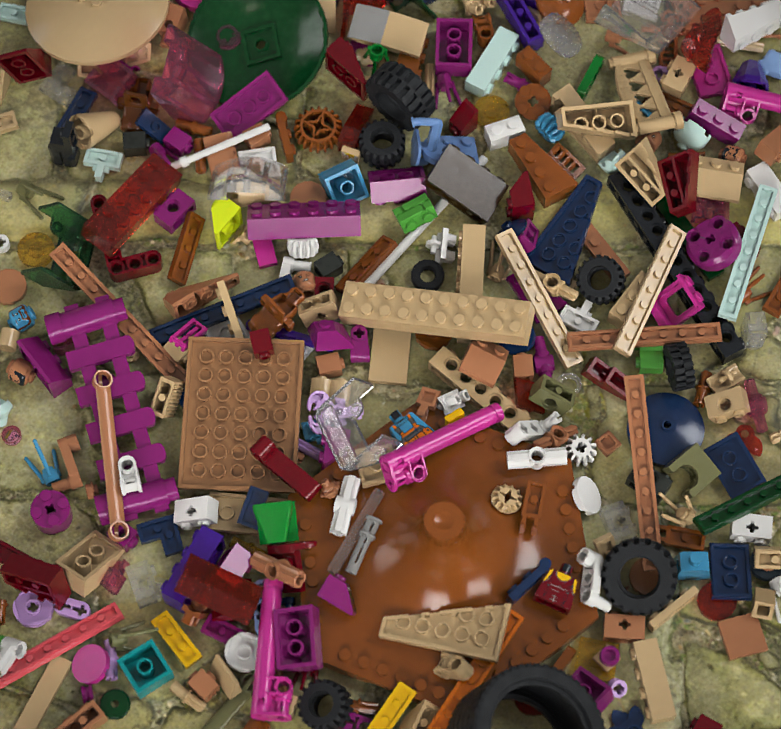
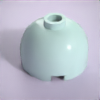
M690 119L687 122L684 121L683 129L674 130V137L678 141L677 146L684 151L690 148L694 151L700 150L711 139L710 134L708 137L705 135V129Z

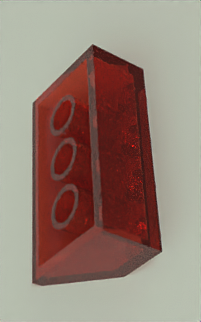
M190 553L173 587L174 592L248 626L257 608L263 587Z

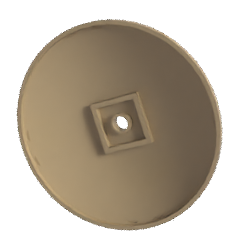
M27 0L25 15L32 38L48 55L75 65H102L126 58L148 44L159 32L166 19L169 0Z

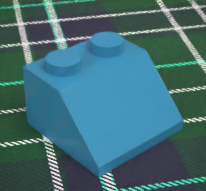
M348 159L318 174L329 200L345 201L347 199H355L356 201H361L370 197L359 166L352 159Z

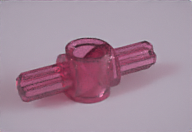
M749 378L744 380L751 412L746 414L754 419L757 432L764 433L768 431L765 414L768 412L767 401L764 395L762 396V394L758 393L755 380Z

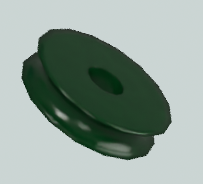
M120 689L108 690L100 699L101 710L111 720L123 718L130 710L131 702L129 696ZM114 701L119 702L116 708L112 707Z

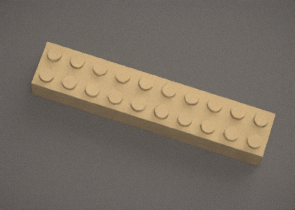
M346 281L338 312V317L344 325H362L369 328L528 346L535 315V309L531 301Z

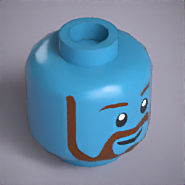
M22 304L9 311L10 319L7 322L10 328L24 332L35 325L37 317L31 306L27 307Z

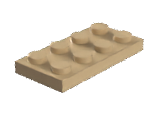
M210 491L209 496L218 500L219 506L217 524L209 525L208 528L215 532L259 536L258 530L237 523L247 495ZM268 497L266 503L288 501V499Z

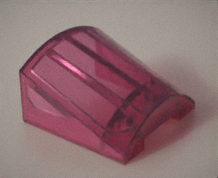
M168 24L164 42L169 47L163 74L162 77H154L150 94L172 119L180 118L190 122L194 120L204 124L209 119V114L215 110L222 94L224 85L222 57L176 26Z

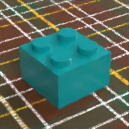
M152 639L117 660L139 699H142L175 678L173 671Z

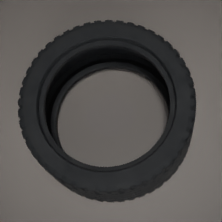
M526 663L503 670L464 696L456 706V709H454L447 729H491L495 709L501 700H516L532 706L548 720L553 729H606V727H604L605 722L601 717V711L597 708L598 705L593 701L591 694L587 693V689L580 685L579 681L574 680L571 675L565 674L566 672L561 669L557 670L556 667H549V665H541L540 663Z

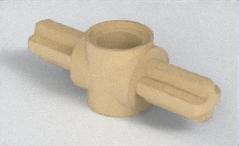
M535 270L549 296L558 297L561 295L571 301L578 298L579 292L567 286L566 282L561 280L556 273H547L545 275Z

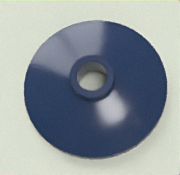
M523 218L513 221L508 220L501 225V230L498 234L512 228L518 237L527 227V221Z

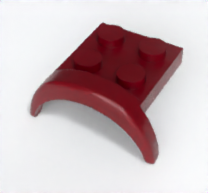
M317 541L267 545V555L278 560L286 559L291 566L303 571L300 549L317 546ZM283 582V593L306 591L305 582L300 588L292 587Z

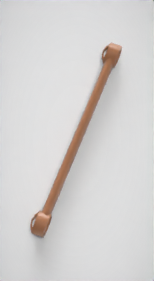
M99 370L92 378V385L96 389L110 521L108 536L114 542H121L128 536L129 527L125 523L123 497L119 481V460L111 395L113 377L107 370ZM103 375L106 376L109 381V384L107 386H103L102 384ZM119 525L125 531V536L119 538L118 534Z

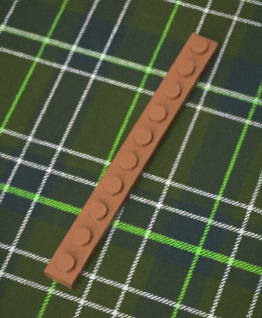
M61 243L49 254L52 260L93 303H95L94 298L107 294L112 300L117 299L64 243ZM126 309L128 320L119 322L117 324L118 329L124 335L131 336L135 347L163 376H173L185 381L186 371L170 356L163 346Z
M644 375L624 376L640 538H649L661 544ZM642 558L644 571L657 570L650 560Z

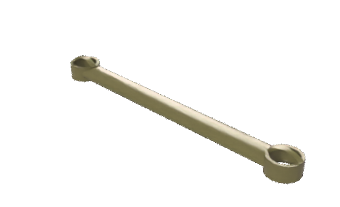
M249 672L242 677L240 684L242 692L232 699L228 698L202 729H223L252 695L253 690H248V688L254 681V673ZM251 677V678L248 680V682L245 684V686H243L245 680H246L247 678Z

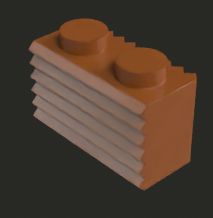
M528 45L516 54L515 66L532 83L544 86L551 81L552 68Z

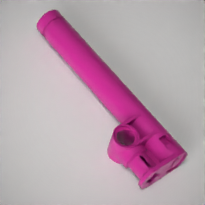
M732 82L726 83L719 109L738 121L748 125L752 124L756 120L759 108L781 113L780 94ZM745 111H751V115L748 118L742 117Z
M493 403L380 456V466L389 490L396 492L398 487L404 484L408 485L425 480L427 477L425 457L504 420V412L498 403Z
M266 578L263 581L250 717L262 721L288 722L292 718L289 714V705L292 703L293 695L292 681L287 677L275 676L276 648L273 609L281 608L283 582L277 579L269 580ZM281 686L289 687V690L286 692H280L278 689Z

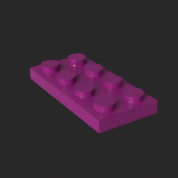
M266 70L209 115L222 133L231 131L233 137L242 134V131L262 122L288 102L289 99L270 72Z

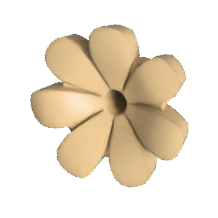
M246 224L241 228V231L238 229L235 232L236 236L233 237L230 243L235 245L237 242L242 241L248 245L251 240H248Z

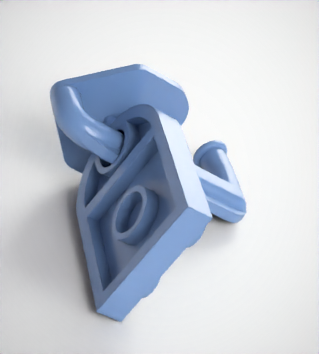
M411 117L413 128L415 126H430L428 138L424 142L420 141L419 130L414 129L411 166H425L428 163L435 165L443 152V147L448 144L456 145L462 153L473 157L475 162L479 164L474 137L441 135L443 127L441 119Z

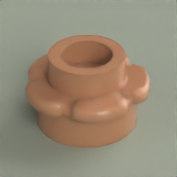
M90 481V484H85L88 500L94 499V496L99 495L97 484L93 485L92 481Z

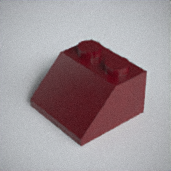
M528 171L522 173L510 189L509 198H506L507 206L505 207V213L507 218L510 217V221L521 218L533 220L535 200Z

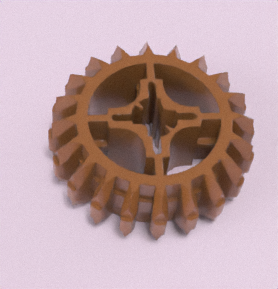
M318 105L317 109L311 106L310 111L304 109V114L299 113L298 119L295 120L294 136L298 139V144L302 145L304 150L309 148L310 153L316 150L319 154L320 150L326 153L327 148L333 150V145L338 146L339 140L342 139L343 127L342 121L339 120V115H334L333 109L328 111L327 107L321 109ZM325 121L328 122L333 127V129L329 128V126L325 124ZM304 130L308 131V133L312 135V138L306 135Z

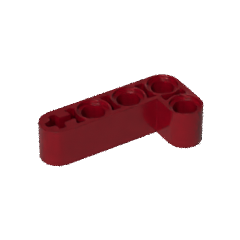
M262 434L249 449L259 462L306 501L310 502L321 490L322 486L277 449L276 445L265 435Z

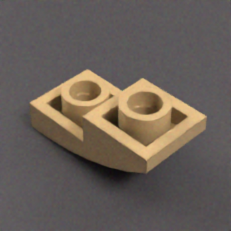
M318 0L325 13L328 33H336L335 0Z

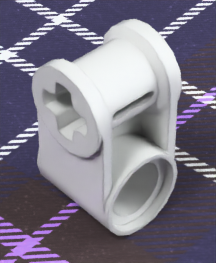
M129 455L121 457L118 461L122 495L125 496L126 493L135 491L143 492L135 459ZM132 465L130 469H124L125 466Z

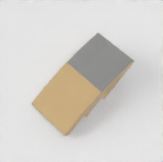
M357 3L346 38L368 46L381 44L388 51L397 54L404 53L418 59L429 23L396 12Z

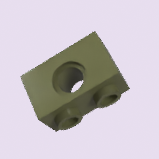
M544 374L532 385L529 400L552 413L554 411L560 414L559 417H562L573 407L576 392Z

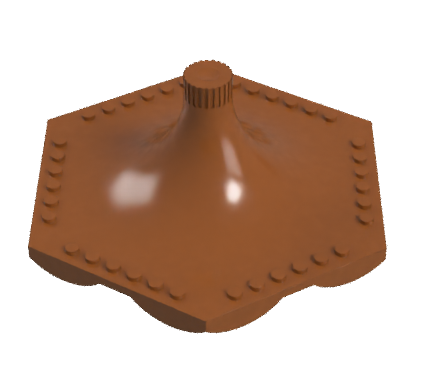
M415 403L402 412L401 415L404 417L410 412L416 415L419 407ZM438 408L435 411L429 410L425 423L434 431L445 426L444 417L447 415ZM392 421L388 422L315 475L313 479L321 486V481L325 478L329 482L339 481L340 493L344 475H353L360 479L353 451L391 441L393 450L398 448L390 435V427L394 423ZM486 428L425 457L427 477L422 482L404 484L398 487L396 492H391L386 483L363 489L362 483H360L356 498L355 514L351 517L347 535L342 537L336 536L329 531L334 515L333 509L336 497L330 499L321 498L319 491L308 502L297 492L289 494L288 501H295L299 530V541L293 542L317 541V546L300 549L304 574H306V591L300 592L302 606L312 604L319 609L323 667L359 681L378 685L390 691H393L398 682L402 681L417 692L411 700L412 702L419 704L423 699H426L433 705L441 708L459 681L444 679L433 672L441 660L440 655L442 651L379 638L378 635L383 617L507 604L508 590L515 584L519 586L523 582L522 577L529 571L533 573L537 569L539 561L545 557L551 561L549 571L551 569L559 571L562 563L573 567L570 577L575 578L577 584L570 612L568 615H565L532 600L547 574L543 576L511 607L512 610L525 619L500 655L498 663L494 664L483 683L512 666L526 663L541 664L544 660L552 657L583 634L598 620L599 616L596 607H590L580 601L583 565L579 564L576 558L580 550L586 547L580 510L572 496L574 475L571 459L567 458V465L546 466L538 470L532 468L508 470L506 452L530 450L533 448V445L521 441L516 446H512L505 439L504 433ZM537 455L532 457V459L535 461H540L542 459L540 456ZM528 479L547 483L541 520L538 523L536 536L531 535L534 521L527 519L524 533H519L522 519L520 516ZM503 484L507 486L513 485L516 490H520V495L523 498L519 510L514 513H503L494 507L491 501V494L497 486H502ZM510 494L504 496V503L510 499ZM368 514L382 520L383 523L379 525L376 531V539L370 542L355 576L344 570L360 538L359 530L363 529L367 520L365 517ZM338 573L346 578L345 582L350 585L356 609L355 616L347 614L317 595L329 574L335 576ZM462 656L469 664L473 660V658Z

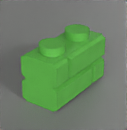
M426 193L392 210L405 234L438 217Z

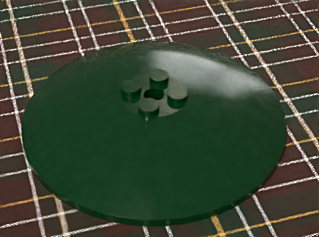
M202 0L192 17L188 29L187 56L190 68L199 85L212 98L222 104L266 70L270 72L290 101L306 89L322 66L328 45L327 20L318 0ZM260 41H265V47L258 49L257 44Z

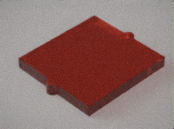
M515 377L516 408L527 410L529 413L535 412L543 415L545 408L529 400L531 387L535 382L530 381V379L525 380Z

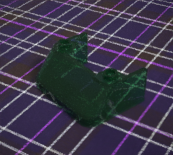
M60 202L39 206V211L52 218L50 229L59 238L57 247L64 243L89 269L98 234L96 225ZM54 261L52 262L51 270L42 266L21 270L22 275L43 287L73 292L81 290Z

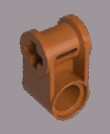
M489 12L486 15L471 16V19H473V31H475L478 45L482 48H486L494 36Z

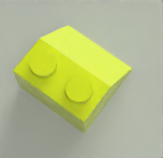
M224 195L220 199H216L211 206L216 247L219 250L243 224L241 207Z

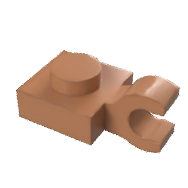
M422 387L416 400V406L419 407L416 416H419L422 421L426 422L429 410L435 411L439 402L437 397L442 396L441 391Z

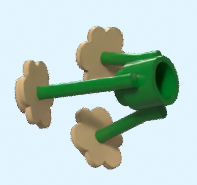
M373 44L372 46H367V48L356 50V57L360 66L366 67L373 64L371 76L376 71L377 62H380L379 67L388 61L398 62V57L392 56L390 53L387 54V48H384L381 44ZM364 76L366 82L371 76Z

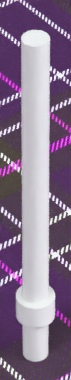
M269 123L190 156H182L178 161L171 163V165H166L168 172H171L180 167L190 166V163L271 130Z

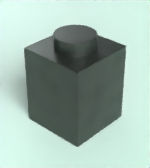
M145 131L123 132L125 157L147 156L150 138H146Z
M331 251L314 262V271L320 277L336 278L343 273L344 262L339 255L336 256Z

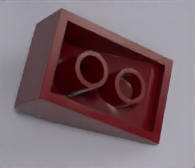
M339 37L327 47L325 69L362 101L367 100L366 80L353 46L348 40H343Z
M25 48L0 55V67L18 84L52 76L51 56L42 49Z

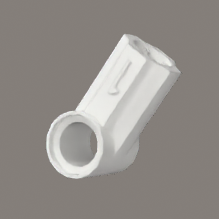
M9 636L2 639L0 643V677L6 674L16 659L24 657L27 651V645L24 641Z

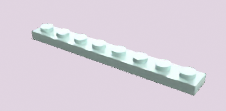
M762 184L759 186L742 238V248L735 260L717 317L733 322L737 320L778 192L776 188Z

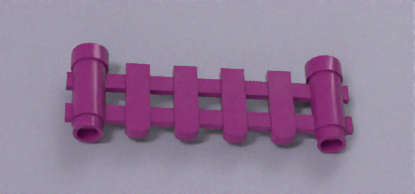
M107 294L94 298L95 303L79 307L78 303L64 307L65 312L45 315L44 322L52 345L66 342L69 338L73 339L75 350L66 352L65 355L71 373L82 371L85 386L75 388L81 409L92 407L96 422L85 425L91 445L101 443L96 389L92 385V378L97 372L96 366L113 362L116 377H113L111 384L112 400L123 397L126 413L114 416L116 438L133 433L137 449L120 454L117 444L118 460L125 455L132 456L135 459L138 471L143 469L147 482L142 484L143 492L135 491L126 493L125 496L122 495L125 523L139 519L138 514L154 509L157 514L170 510V502L181 498L174 476L163 479L160 476L158 465L166 461V451L160 443L151 444L147 431L148 428L155 426L156 416L152 408H141L137 393L145 389V378L140 371H130L126 357L134 355L136 350L135 344L129 335L120 337L117 326L119 322L128 320L123 298L112 300ZM103 329L106 341L89 345L86 333ZM108 379L102 381L103 386L109 384ZM103 459L97 460L95 462L100 480L105 481ZM127 465L124 467V469L128 470L132 467V465ZM107 493L94 496V501L102 526L109 525Z

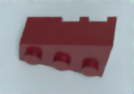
M690 148L657 161L669 211L678 218L696 212L699 153Z
M12 552L0 568V573L6 584L26 594L30 591L39 596L38 600L44 602L46 599L54 603V608L58 610L63 607L72 594L63 568L58 564H50L41 559L36 560L24 554L19 555Z

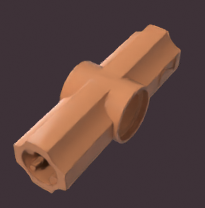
M260 551L254 552L250 558L249 564L252 568L264 573L269 580L277 579L295 588H300L305 582L306 574H304V571L291 566L286 559L278 560Z

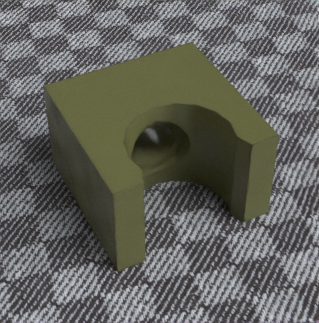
M698 443L689 445L661 469L665 474L675 472L678 468H683L689 473L690 485L681 494L683 498L685 495H688L689 499L696 496L721 474Z

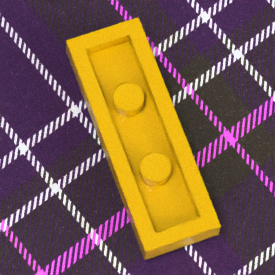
M167 609L150 621L154 628H159L157 632L186 670L203 658Z
M399 681L367 729H392L417 692L402 681Z

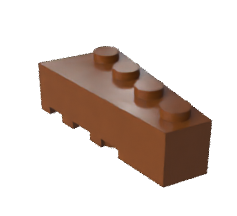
M526 133L509 140V154L521 173L528 171L532 190L544 209L572 194L578 186V182Z

